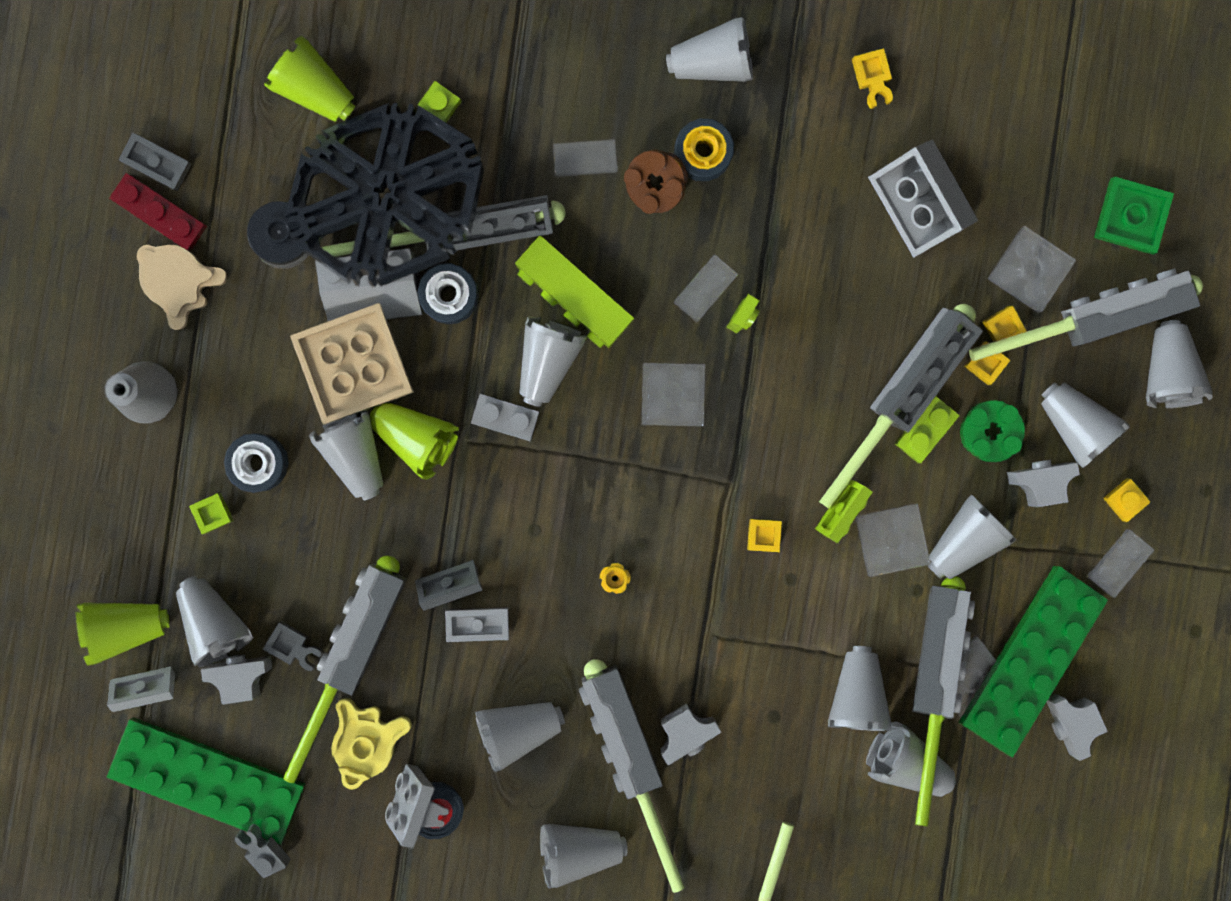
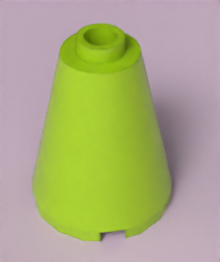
M300 36L294 41L298 45L295 51L292 52L289 49L285 51L267 77L269 81L265 82L264 86L334 122H337L339 118L345 121L356 107L352 104L354 96L312 44L303 36Z
M390 402L375 406L370 414L372 429L420 478L425 480L430 479L436 474L432 469L437 464L443 466L446 463L458 440V436L454 434V431H459V428L453 423Z
M88 602L77 604V608L81 611L76 612L80 647H88L90 654L83 656L87 665L98 664L165 634L164 628L170 627L167 609L161 610L159 604Z

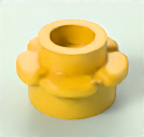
M612 563L610 567H605L601 571V586L607 592L622 593L630 582V573L624 569L623 565ZM617 576L618 580L613 581L612 577Z

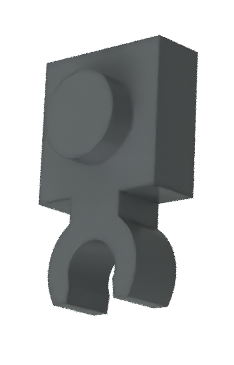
M283 621L278 623L263 650L289 665L297 658L302 668L307 671H313L316 667L308 661V655L313 653L321 657L324 654V651L318 646L308 647L304 645L308 636Z
M254 823L249 827L247 834L240 830L235 837L237 845L248 850L244 857L263 878L286 868L291 860L272 837L264 840L261 829Z

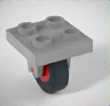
M406 764L403 773H400L397 777L395 785L396 794L393 802H390L387 806L385 820L401 846L414 848L418 835L426 839H441L449 836L459 826L463 818L464 807L460 795L452 786L443 782L430 783L418 766Z

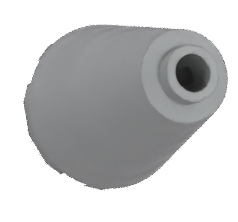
M743 17L732 19L671 47V54L666 55L669 73H675L676 79L742 82L753 80L752 58H750L749 54L750 45Z
M529 316L525 323L519 393L524 396V402L540 407L542 403H549L584 346L587 336H580V331L554 321H549L545 325L539 324L541 318Z
M1179 320L1162 322L1161 327L1157 328L1154 332L1146 392L1147 406L1157 408L1156 402H1165L1166 408H1179L1203 403L1202 397L1204 396L1211 400L1213 398V390L1188 326L1181 324Z
M152 362L131 364L112 376L105 387L106 396L109 401L125 417L138 423H153L162 420L171 408L174 407L177 400L178 390L175 379L162 366Z
M1055 382L1042 394L1045 400L1041 405L1081 468L1090 463L1095 456L1105 450L1130 427L1125 420L1065 382L1061 386Z
M367 410L361 412V417L353 414L323 425L325 432L317 435L316 430L309 435L313 445L355 498L362 497L363 500H368L380 494L379 488L383 486V479L371 420Z
M971 494L928 556L931 560L928 567L940 579L944 576L952 579L1013 544L1017 539Z
M193 576L179 584L180 589L177 590L176 596L191 660L195 666L204 667L227 658L226 653L235 648L239 651L251 642L253 636L249 628L206 579H198L196 576Z
M853 646V652H846L828 719V727L891 731L892 724L878 654L871 653L872 647Z
M551 702L486 709L475 712L484 748L487 749L488 754H491V757H488L494 772L501 771L560 733V725L565 724L560 707H554Z
M897 721L891 722V731H887L885 734L879 732L869 749L866 765L871 767V772H867L868 776L878 782L919 792L926 744L906 725ZM937 756L932 795L942 797L954 789L956 779L954 770Z
M557 824L543 825L540 831L541 856L544 855L545 866L542 867L547 887L549 889L558 888L622 863L623 856H627L625 837H620L618 831Z

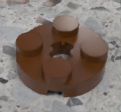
M651 149L639 154L632 160L624 174V182L631 200L643 212L647 214L663 213L676 207L683 200L686 183H688V174L683 162L675 154L659 149ZM652 173L655 177L661 175L664 182L660 183V185H663L661 189L651 185L650 181L652 179L650 177Z

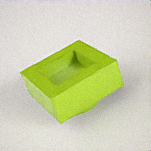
M434 81L418 105L447 123L460 105L461 99Z
M217 493L189 506L201 534H206L233 522L221 493Z

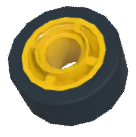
M700 118L689 122L680 131L675 142L674 154L683 162L689 178L695 181H710L718 178L727 170L734 155V142L730 132L723 124L713 119ZM699 144H706L711 148L712 154L702 157L696 152L695 148Z

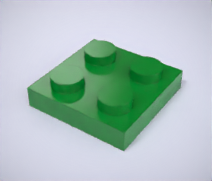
M1118 177L1111 178L1094 238L1152 255L1158 253L1174 193Z

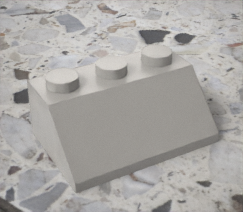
M933 139L916 146L868 177L913 258L978 221Z
M411 249L389 251L387 263L391 266H396L414 259L415 254ZM351 256L339 257L337 259L341 262H348ZM316 261L319 292L328 321L377 303L382 305L386 319L422 315V307L418 298L419 284L417 272L382 287L379 284L371 287L367 281L369 275H365L361 278L360 285L355 286L352 280H350V284Z

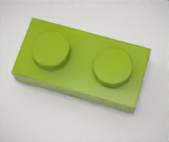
M748 294L741 301L726 327L735 333H738L743 328L747 330L748 327H751L760 312L755 308L759 300Z
M935 396L910 432H904L895 445L917 463H922L960 415Z
M851 479L830 509L827 510L815 530L838 544L841 538L848 533L850 525L858 513L865 508L872 491Z

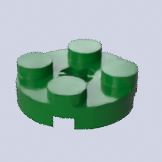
M995 400L981 402L972 407V410L962 420L960 436L963 446L981 461H1004L1013 454L1018 453L1022 447L1025 434L1024 423L1018 410L1012 405ZM990 423H995V427H999L1000 430L995 440H990L991 436L988 435L986 437L985 429L990 428Z

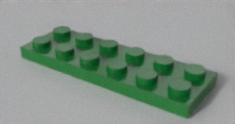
M1053 566L958 723L1013 758L1108 599L1060 566Z
M134 717L129 719L106 777L246 832L251 824L254 823L261 829L263 838L268 839L272 837L280 845L284 841L306 785L297 780L295 783H289L283 779L284 775Z

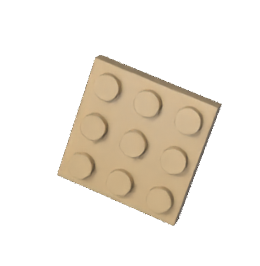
M380 303L290 335L323 425L414 392Z

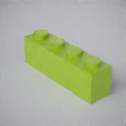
M539 236L515 263L519 269L517 275L529 286L533 283L543 290L540 296L551 306L554 307L558 303L565 309L566 312L563 316L575 327L582 324L589 331L587 337L599 348L603 344L610 348L634 320L628 312L542 236Z

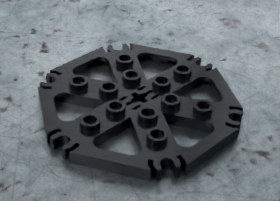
M389 103L322 130L325 137L320 134L316 135V139L321 145L320 148L311 149L309 146H306L305 150L309 157L304 156L301 152L285 213L286 223L291 230L297 227L300 228L290 233L298 248L349 284L350 280H352L355 286H359L361 278L365 275H369L367 281L371 287H375L377 284L382 287L450 259L448 253L455 254L457 252L454 245L450 242L455 238L466 242L467 237L463 230L471 235L484 174L483 164L479 156L469 159L470 156L478 153L472 139L419 105L417 112L413 104H409L407 112L401 114L398 103H394L391 107ZM375 128H382L374 165L345 146V143L350 138ZM421 131H430L451 146V148L409 164L415 137ZM319 173H326L349 189L306 206L312 179ZM455 182H464L467 185L462 211L455 218H451L421 197ZM388 187L391 193H386L384 198L381 199L379 193H384ZM360 222L352 256L348 262H341L321 248L320 242L323 237ZM397 222L427 242L429 248L425 254L396 266H391L387 263L395 223Z

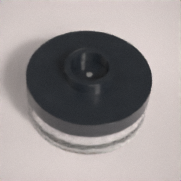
M276 201L265 204L255 211L248 223L247 238L253 251L264 263L275 268H291L302 263L309 255L297 247L290 233L299 230L300 227L291 230L286 223L285 213L288 202Z

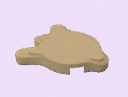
M143 245L137 251L136 256L139 262L141 288L151 301L163 308L167 315L168 325L174 330L184 329L188 322L189 313L193 310L204 308L207 305V299L202 294L204 287L224 285L228 278L225 270L203 265L194 254L176 245L158 247Z

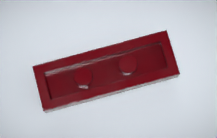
M125 173L109 197L110 200L189 252H191L207 228L205 224L128 173Z

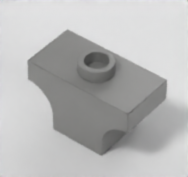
M1051 460L1032 462V468L1007 472L1009 484L1020 486L1026 493L1028 506L1032 507L1067 503V485L1072 478L1080 475L1078 463L1066 462L1051 465Z
M245 655L227 657L224 663L211 664L201 669L202 681L212 683L218 688L222 705L254 700L261 695L259 687L261 675L272 669L271 656L245 659Z
M1058 694L1051 695L1047 700V705L1055 721L1052 723V728L1060 741H1064L1068 753L1077 760L1081 761L1090 757L1092 741L1097 736L1108 732L1096 704L1086 698L1069 703Z
M686 703L660 719L668 735L666 743L660 748L661 754L666 763L670 765L686 754L693 756L704 749V743L722 732L713 716L709 718L697 717Z

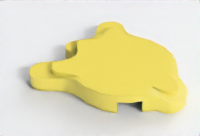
M342 698L336 704L339 728L333 738L332 756L334 755L335 761L339 766L338 769L342 775L343 785L348 789H357L364 781L378 775L388 767L394 755L396 741L409 732L412 723L406 716H400L387 723H383L380 720L381 710L379 707L372 706L360 709L351 699Z

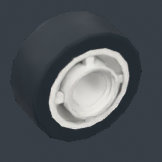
M451 263L438 264L429 269L421 278L418 287L419 303L424 312L435 321L444 324H456L469 318L476 309L479 299L478 286L472 275L463 267ZM447 286L455 287L457 292L454 300L450 302H445L441 299V292Z
M261 433L243 435L233 441L226 451L224 460L226 475L231 483L243 491L252 493L268 491L279 485L286 476L289 464L287 452L281 442L272 436ZM256 454L263 461L262 468L259 471L253 470L250 464L251 458Z

